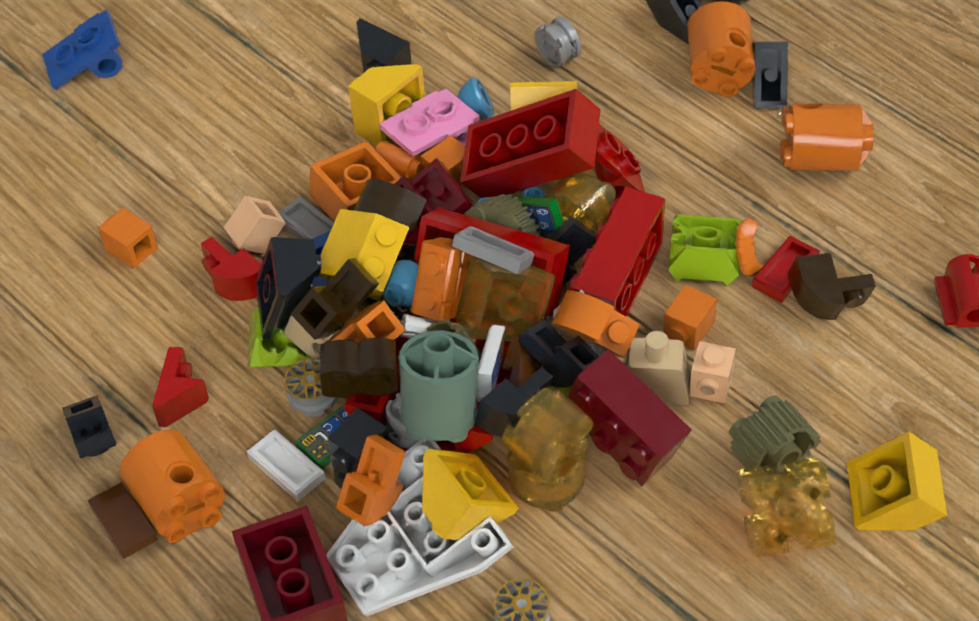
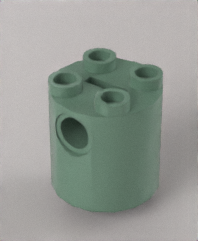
M443 330L427 331L413 336L403 345L399 353L401 419L406 427V433L414 440L464 441L468 437V431L474 426L477 416V348L469 339L454 332Z

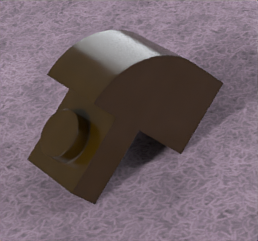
M368 179L354 211L376 213L409 227L407 232L409 234L414 231L427 199L398 185L382 180Z
M831 253L796 257L787 273L798 304L809 314L826 320H836L844 306L855 308L863 305L876 287L872 274L838 278Z
M355 258L348 259L327 285L312 287L290 314L314 340L329 337L343 328L344 323L363 310L361 305L379 283Z

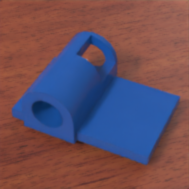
M107 10L89 18L75 28L72 34L42 54L51 86L55 90L87 68L98 77L109 78L117 75L123 66L118 46L121 44L110 12Z

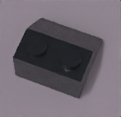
M270 238L255 281L262 339L270 340L288 324L291 317L290 313L312 289L314 277L320 275L321 257L315 253L314 240Z

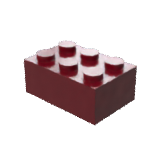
M609 349L577 376L561 406L569 421L575 426H581L592 437L594 445L601 452L608 453L619 464L623 474L631 480H636L641 486L648 482L672 459L692 431L680 417Z
M307 505L231 531L261 621H348L344 600Z

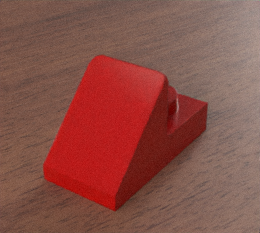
M182 347L168 348L152 404L158 426L165 428L201 407L209 400L204 380L192 378V364L187 362Z

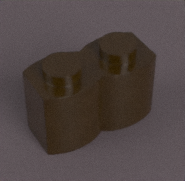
M369 338L358 343L350 340H332L321 344L320 381L322 395L331 398H345L359 393L382 396L398 391L395 340Z

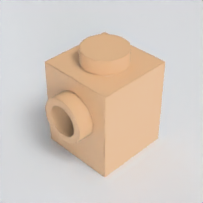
M244 196L225 224L224 229L232 238V244L237 249L241 250L244 248L247 252L252 251L265 254L270 238L276 237L286 222L270 201Z
M699 341L691 369L690 397L726 404L733 377L736 348Z

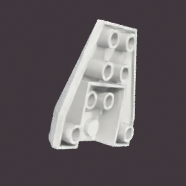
M422 439L406 451L397 478L398 481L404 484V487L390 511L383 518L368 526H363L352 519L326 554L329 563L366 617L479 574L514 548L499 524L491 516L460 540H445L432 530V523L422 511L424 453L427 449L442 450L433 440Z

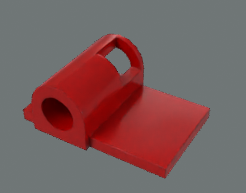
M599 123L595 174L602 199L611 204L615 198H620L625 186L645 192L640 176L641 168L635 155L614 134L606 130Z
M964 254L949 261L945 275L935 276L934 284L945 326L956 325V328L979 327V256ZM970 262L975 263V266L972 269L970 266Z

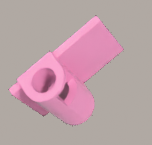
M444 89L440 92L435 91L412 103L410 108L379 123V128L408 154L414 157L440 143L450 135L465 146L468 125L478 122L480 116L448 89Z

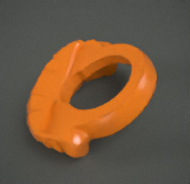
M750 218L743 220L738 225L736 231L737 258L742 273L748 277L757 274L764 267V265L758 263L755 256L754 236L758 224Z

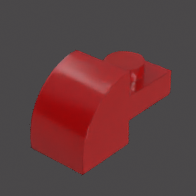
M212 236L200 243L204 256L201 260L202 265L212 278L216 294L233 301H245L257 297L255 281L261 264L244 248L231 255Z

